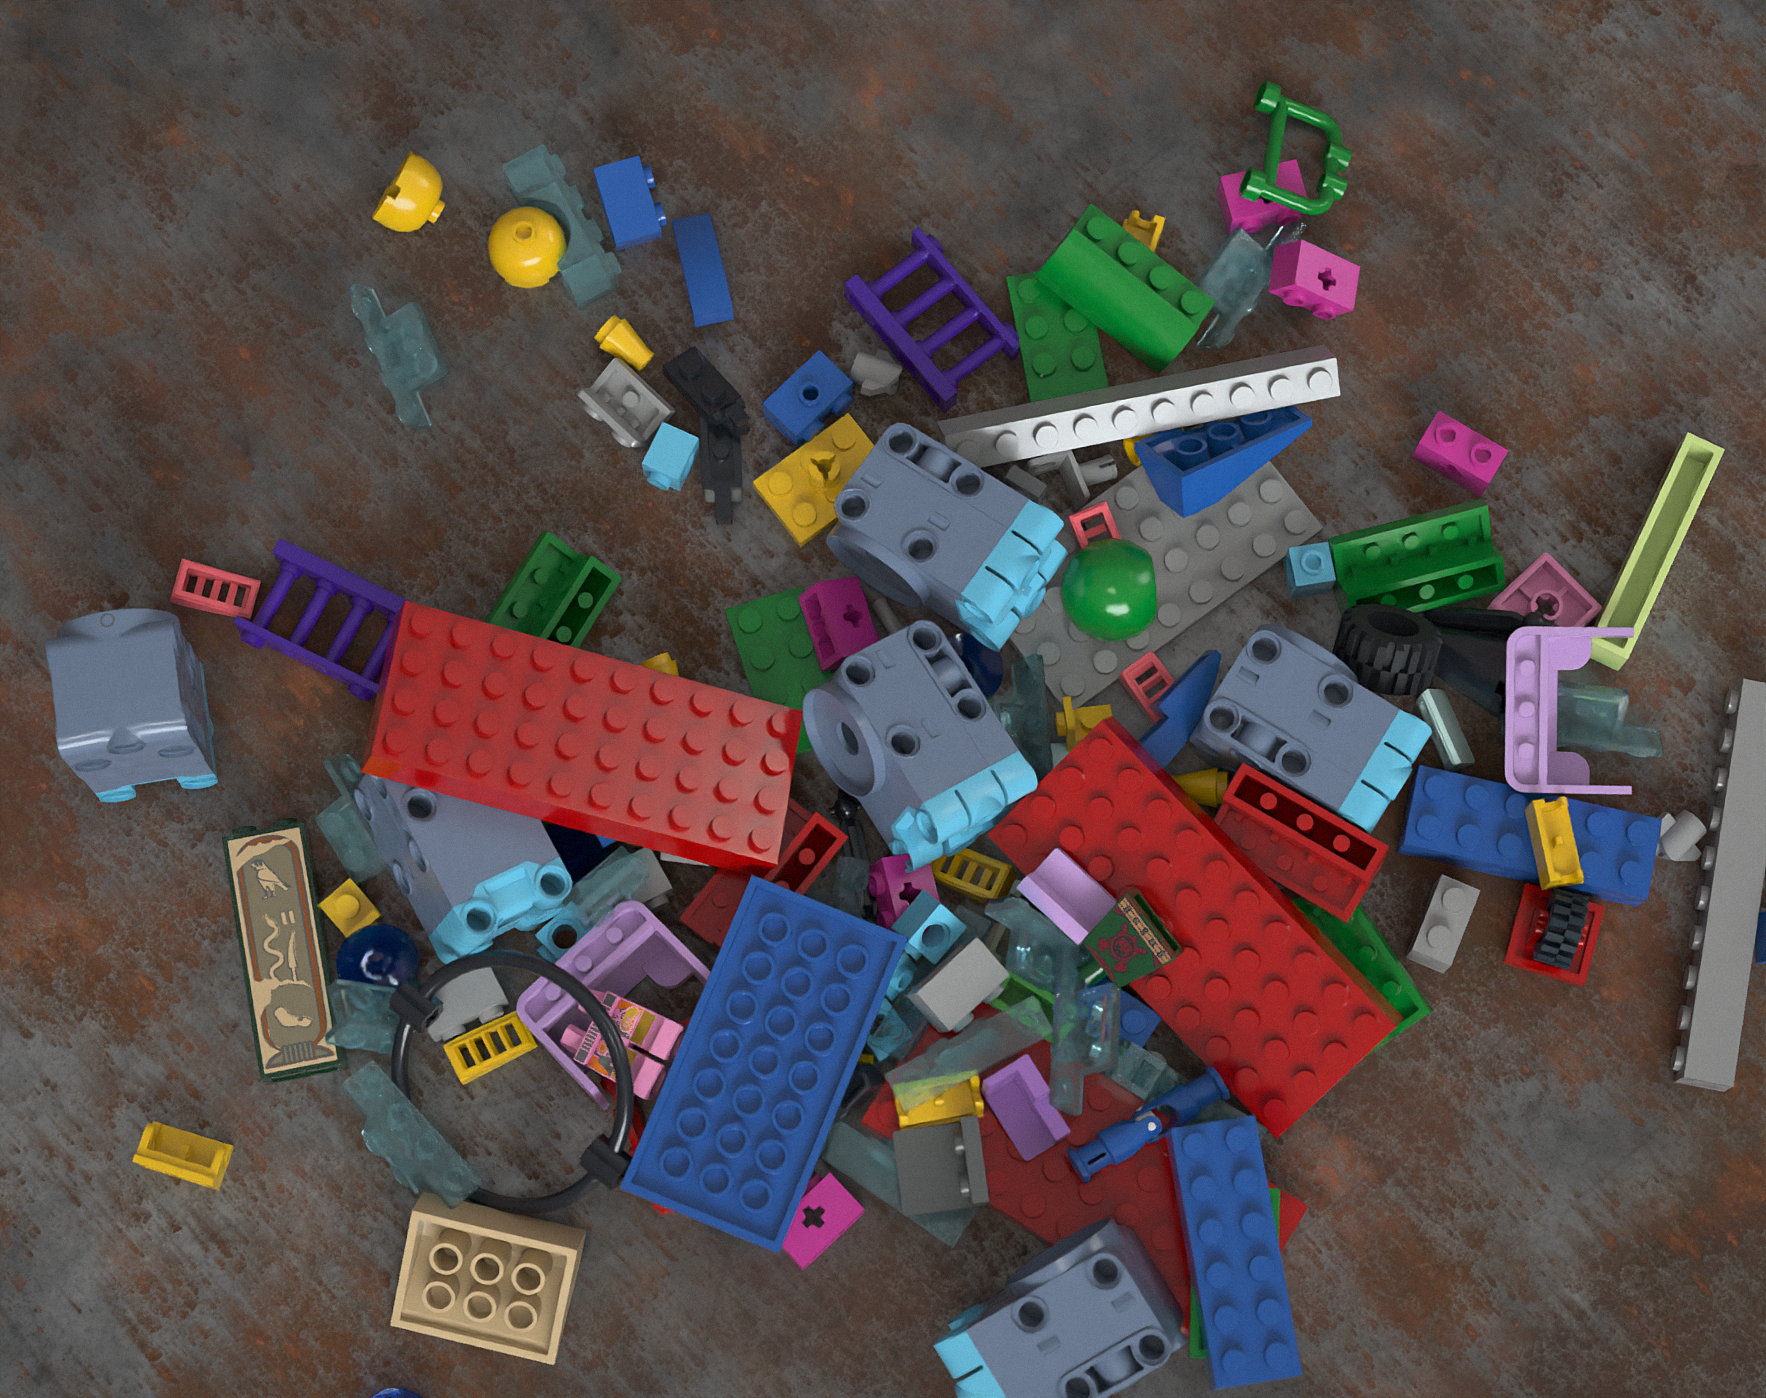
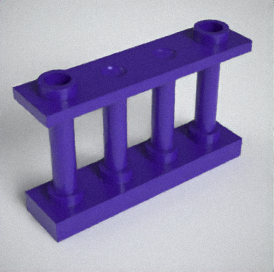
M917 227L912 231L911 246L915 249L912 253L873 283L870 281L864 283L857 274L844 283V297L941 411L946 413L957 404L958 392L956 389L958 388V382L1000 350L1011 361L1018 357L1019 336L1008 322L1001 323L947 261L942 255L944 250L938 240L931 234L926 236ZM926 262L940 279L898 312L895 310L889 312L880 302L883 300L882 295ZM951 291L965 309L925 340L921 341L918 339L915 342L906 332L908 329L907 324ZM976 320L990 338L948 371L945 369L940 371L931 361L933 359L932 354Z
M280 538L272 553L280 564L278 568L281 572L252 623L236 616L233 623L241 633L239 638L257 649H262L263 645H266L348 685L347 691L363 701L369 702L371 697L376 699L379 685L375 681L384 665L393 620L406 599ZM304 575L316 581L314 584L316 590L290 638L286 640L267 629L295 578L300 579ZM339 592L351 598L350 604L352 607L323 658L303 648L330 597H335ZM373 610H376L387 616L386 621L388 624L364 669L358 675L339 666V663L366 614H371Z

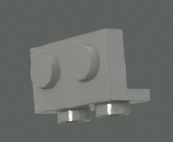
M614 358L590 388H582L577 394L585 402L583 408L586 412L599 421L604 420L613 429L611 432L612 436L620 444L628 448L631 446L647 447L656 436L662 422L667 423L676 412L669 403L621 358Z

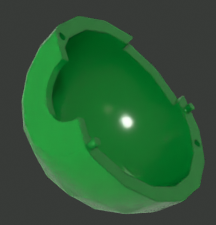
M1105 538L1088 543L1087 546L1072 557L1062 574L1060 596L1065 614L1080 632L1097 641L1117 643L1137 637L1154 623L1157 615L1155 573L1152 557L1146 549L1130 540Z

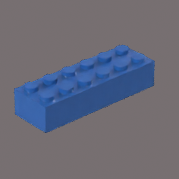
M1419 765L1411 777L1396 853L1540 885L1525 809L1534 800L1544 799L1545 803L1558 800L1561 796L1547 793L1520 792L1507 784ZM1567 798L1569 816L1580 866L1584 874V882L1582 884L1558 887L1557 889L1638 907L1648 899L1662 819Z
M1255 1115L1171 1128L1166 1133V1140L1211 1391L1295 1378L1303 1375Z

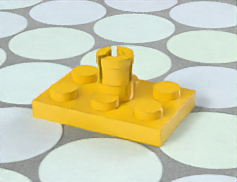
M847 413L815 436L809 443L807 442L754 480L752 482L753 487L797 544L802 547L838 521L835 511L836 497L871 452L874 445L851 415Z

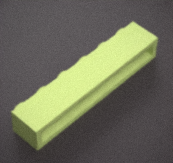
M1689 432L1677 446L1593 626L1634 627V638H1592L1591 659L1616 671L1628 660L1725 449Z

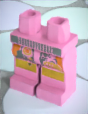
M589 989L602 1003L621 1035L632 1070L634 1094L655 1102L671 1067L633 1047L637 1045L655 1056L673 1063L687 1027L615 993L607 991L605 994ZM579 1004L578 1009H580V1010L586 1012V1011L582 1008V1006ZM592 1021L588 1031L570 1024L566 1028L560 1044L575 1054L573 1060L616 1082L609 1051L595 1023Z

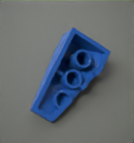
M1290 405L1240 415V419L1229 422H1218V420L1203 423L1204 427L1183 431L1181 427L1160 431L1135 442L1134 448L1160 501L1185 518L1219 502L1313 426L1312 418L1295 406Z

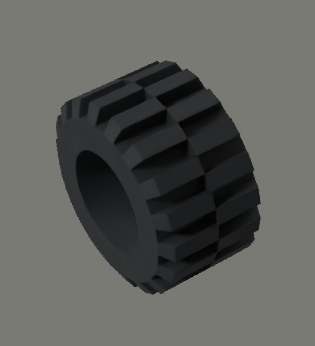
M1385 604L1354 605L1351 608H1347L1341 617L1332 654L1347 665L1360 681L1359 685L1369 691L1396 696L1416 695V693L1426 691V688L1431 684L1443 637L1439 629L1433 626V623L1409 610Z

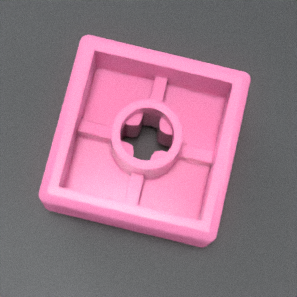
M1545 552L1490 603L1487 609L1515 611L1525 616L1527 613L1537 610L1538 605L1543 606L1547 603L1551 609L1548 613L1549 615L1544 614L1543 616L1555 622V627H1586L1602 610V606L1549 553Z

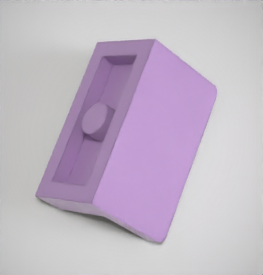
M1061 848L1054 849L1034 872L1027 875L1016 887L1077 945L1083 942L1084 938L1118 903L1109 892Z

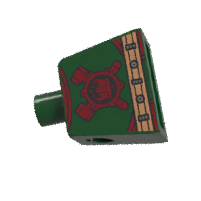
M1136 887L1123 896L1084 938L1083 943L1092 955L1077 966V971L1081 978L1091 987L1108 976L1114 985L1120 988L1172 962L1185 951Z

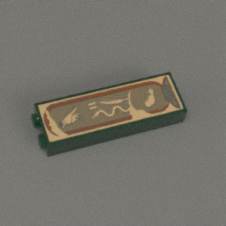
M296 818L277 820L273 822L272 828L257 830L256 826L236 828L232 830V835L222 837L260 1080L266 1085L348 1070L349 1066L323 910L319 906L321 896L310 830L304 821L298 822Z

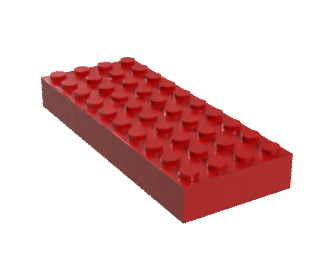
M405 600L393 620L360 772L738 873L753 875L762 879L778 864L803 713L797 709Z
M1113 716L1102 720L1038 783L1036 790L1027 794L987 834L1026 876L1034 872L1054 849L1061 848L1118 902L1123 896L1137 887L1185 952L1172 962L1130 982V986L1208 1067L1213 1066L1230 1091L1276 1139L1388 1036L1404 1018Z
M983 1001L971 1011L975 1016L972 1021L957 1033L953 1029L948 1032L939 1033L926 1019L862 1118L861 1127L894 1147L893 1132L900 1130L893 1095L894 1085L977 1070L979 1089L981 1091L985 1079L1025 1054H1028L1050 1089L1049 1098L1071 1132L1067 1138L1026 1162L1022 1159L980 1092L984 1104V1117L978 1118L989 1196V1203L986 1207L1048 1247L1106 1217H1112L1116 1225H1125L1131 1228L1137 1234L1182 1307L1185 1316L1181 1332L1189 1336L1190 1270L1166 1136L1156 1142H1145L1144 1146L1135 1155L1116 1166L1111 1163L1091 1175V1181L1086 1184L1081 1181L1066 1154L1067 1150L1071 1148L1077 1150L1096 1139V1133L1114 1122L1130 1120L1132 1114L1146 1103L991 1005H985ZM1154 1108L1151 1110L1154 1116L1161 1121L1163 1129L1170 1121V1118ZM1267 1180L1268 1188L1280 1189L1279 1249L1281 1253L1309 1206Z

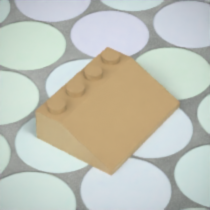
M423 1191L411 1213L390 1326L554 1365L579 1270L587 1230L524 1215L505 1213L487 1206Z

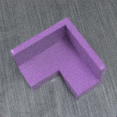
M1025 1054L983 1081L980 1092L1024 1161H1030L1069 1136L1071 1131L1049 1098L1050 1089L1028 1054Z

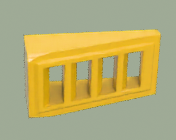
M968 848L954 855L955 857L946 874L940 872L947 859L946 855L930 863L935 882L985 905L988 898L997 899L1001 896H1008L1014 881L1017 879V873L1012 865ZM965 860L969 862V864L966 868V871L962 879L960 880L956 877ZM979 868L985 869L978 885H973L972 883ZM997 875L991 891H989L988 889L994 879V876Z
M517 1010L442 1045L463 1085L538 1047L530 1030L519 1018ZM513 1024L522 1044L515 1047L505 1027ZM495 1032H498L506 1048V1051L500 1054L490 1036ZM480 1040H483L491 1058L485 1061L475 1044ZM466 1047L476 1064L468 1068L460 1050Z

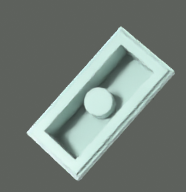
M1426 689V691L1420 694L1416 704L1424 722L1432 729L1430 736L1445 770L1454 772L1472 765L1475 759L1446 693L1442 689Z

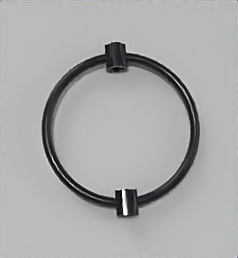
M493 950L468 954L455 959L429 976L422 985L413 977L407 979L393 993L388 1001L390 1003L389 1009L400 1017L391 1057V1081L396 1108L412 1146L428 1168L445 1185L475 1204L516 1215H536L568 1207L591 1193L600 1183L604 1184L611 1191L619 1186L633 1158L623 1150L633 1117L634 1085L627 1050L614 1021L602 1003L582 982L563 968L540 957L518 951ZM489 967L516 968L551 981L566 991L588 1013L602 1035L609 1051L617 1087V1105L610 1138L605 1134L597 1136L585 1149L580 1157L579 1165L588 1172L573 1185L559 1192L536 1198H517L496 1194L475 1185L457 1173L444 1161L426 1137L415 1113L408 1082V1055L414 1029L422 1033L439 1018L444 1008H442L443 1002L435 994L442 987L457 977L474 970Z

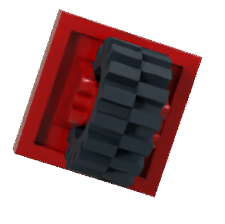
M1525 883L1522 886L1502 963L1580 987L1584 986L1605 906L1589 902L1588 897L1557 888H1554V891L1549 889L1542 890L1541 887Z

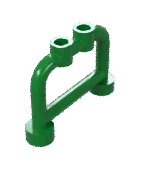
M1264 80L1256 93L1253 103L1254 110L1266 115L1271 114L1262 171L1254 167L1248 168L1240 183L1238 195L1252 202L1257 201L1259 196L1307 215L1323 214L1330 209L1334 199L1339 201L1345 193L1348 179L1339 176L1338 170L1343 172L1347 168L1352 156V150L1342 146V131L1331 116L1281 95L1280 85ZM1287 115L1317 126L1327 136V143L1320 158V162L1323 164L1322 174L1316 185V192L1319 193L1318 199H1309L1276 185Z

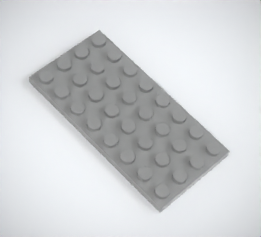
M1230 417L1220 419L1218 422H1229L1237 419ZM1200 423L1192 429L1204 427V424ZM1270 460L1219 502L1185 518L1160 501L1143 465H1141L1080 510L1098 502L1106 501L1121 539L1130 540L1146 549L1151 555L1157 597V615L1154 623L1137 637L1117 643L1097 641L1080 632L1065 614L1060 596L1062 574L1072 557L1080 551L1066 519L1063 521L1064 526L1055 537V540L1067 550L1068 556L1048 584H1045L1046 592L1036 611L1029 618L1023 617L1019 619L1020 623L1007 640L1058 706L1062 709V697L1071 696L1072 708L1075 710L1085 706L1118 682L1120 673L1151 650L1154 654L1159 652L1282 562L1288 548L1303 546L1322 532L1323 526ZM1098 516L1081 525L1085 531L1101 524L1102 521ZM1105 531L1087 540L1091 543L1109 538Z

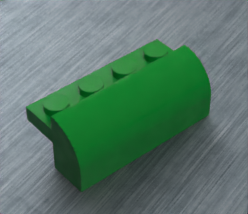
M1092 203L1085 209L1067 235L1053 249L1034 275L1035 278L1157 374L1166 368L1200 328V323L1216 303V301Z
M1483 498L1328 538L1336 578L1332 588L1342 615L1347 608L1364 604H1385L1418 613L1506 589L1503 555L1492 541L1488 505Z
M542 531L484 622L578 648L622 577L592 555L578 554L550 532Z
M1303 898L1292 901L1404 1017L1399 1025L1366 1056L1434 1011L1360 903L1346 924Z

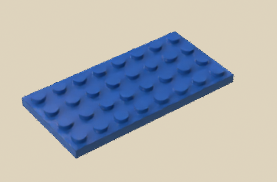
M752 875L620 1189L779 1254L908 938Z

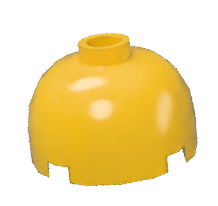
M410 151L397 169L396 176L390 186H387L372 215V219L399 232L417 230L427 220L435 223L446 204L440 200L443 183L437 169L426 159Z
M530 206L513 208L501 215L492 226L488 240L490 261L495 271L512 286L522 288L539 287L550 282L549 278L553 277L558 270L560 273L563 269L568 253L564 231L556 219L543 209Z

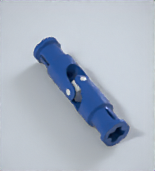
M1209 1066L1205 1069V1074L1185 1086L1180 1083L1138 1108L1132 1114L1130 1120L1114 1122L1096 1133L1097 1138L1077 1150L1073 1148L1067 1150V1157L1081 1181L1086 1184L1091 1181V1175L1111 1163L1116 1166L1135 1155L1144 1146L1145 1142L1152 1143L1162 1139L1171 1128L1182 1127L1199 1117V1111L1217 1100L1226 1101L1230 1098L1229 1091L1215 1068ZM1167 1105L1170 1109L1171 1118L1162 1129L1161 1121L1154 1116L1151 1110L1157 1106Z

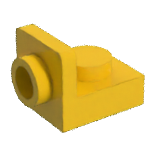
M1071 696L1062 697V712H1055L1057 736H1065L1067 752L1072 751L1102 720L1112 716L1110 704L1079 707L1073 710Z
M351 878L319 904L321 909L341 930L349 942H353L358 938L363 943L381 928L377 920L383 914Z

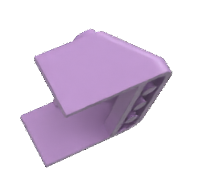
M1526 626L1515 630L1510 635L1507 641L1505 777L1512 788L1525 793L1632 795V786L1590 785V770L1586 760L1574 752H1557L1558 670H1575L1584 666L1591 656L1592 638H1634V627Z
M633 900L617 905L555 963V965L576 977L588 989L605 994L609 991L625 997L647 975L658 986L665 989H673L681 986L692 975L705 986L711 973L645 905ZM539 977L519 997L517 1014L525 1026L558 1063L605 1111L610 1106L609 1102L596 1085L586 1076L592 1069L573 1060L575 1054L560 1044V1040L570 1024L588 1031L593 1020L588 1013L578 1009L579 1003L566 991L551 981Z

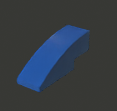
M710 213L672 220L673 232L695 327L733 320V306Z
M1217 650L1205 651L1149 706L1160 719L1137 742L1163 769L1182 749L1196 728L1208 704L1221 660V654Z

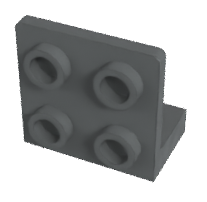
M978 1116L960 1118L959 1123L893 1132L892 1137L904 1216L988 1206L989 1196Z

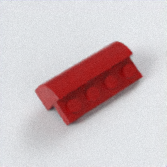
M1242 763L1222 797L1223 804L1213 820L1270 880L1347 924L1377 876L1388 854L1389 846L1247 764Z
M789 797L778 864L762 879L804 895L847 840L848 836L818 812L812 815ZM719 868L678 921L709 944L710 948L719 954L751 876Z

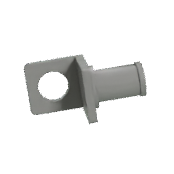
M1072 449L1031 459L1023 469L1032 476L1059 469L1076 510L1083 508L1090 498L1088 486L1117 478L1116 464L1111 466L1108 464L1114 461L1110 454L1079 464L1074 457Z

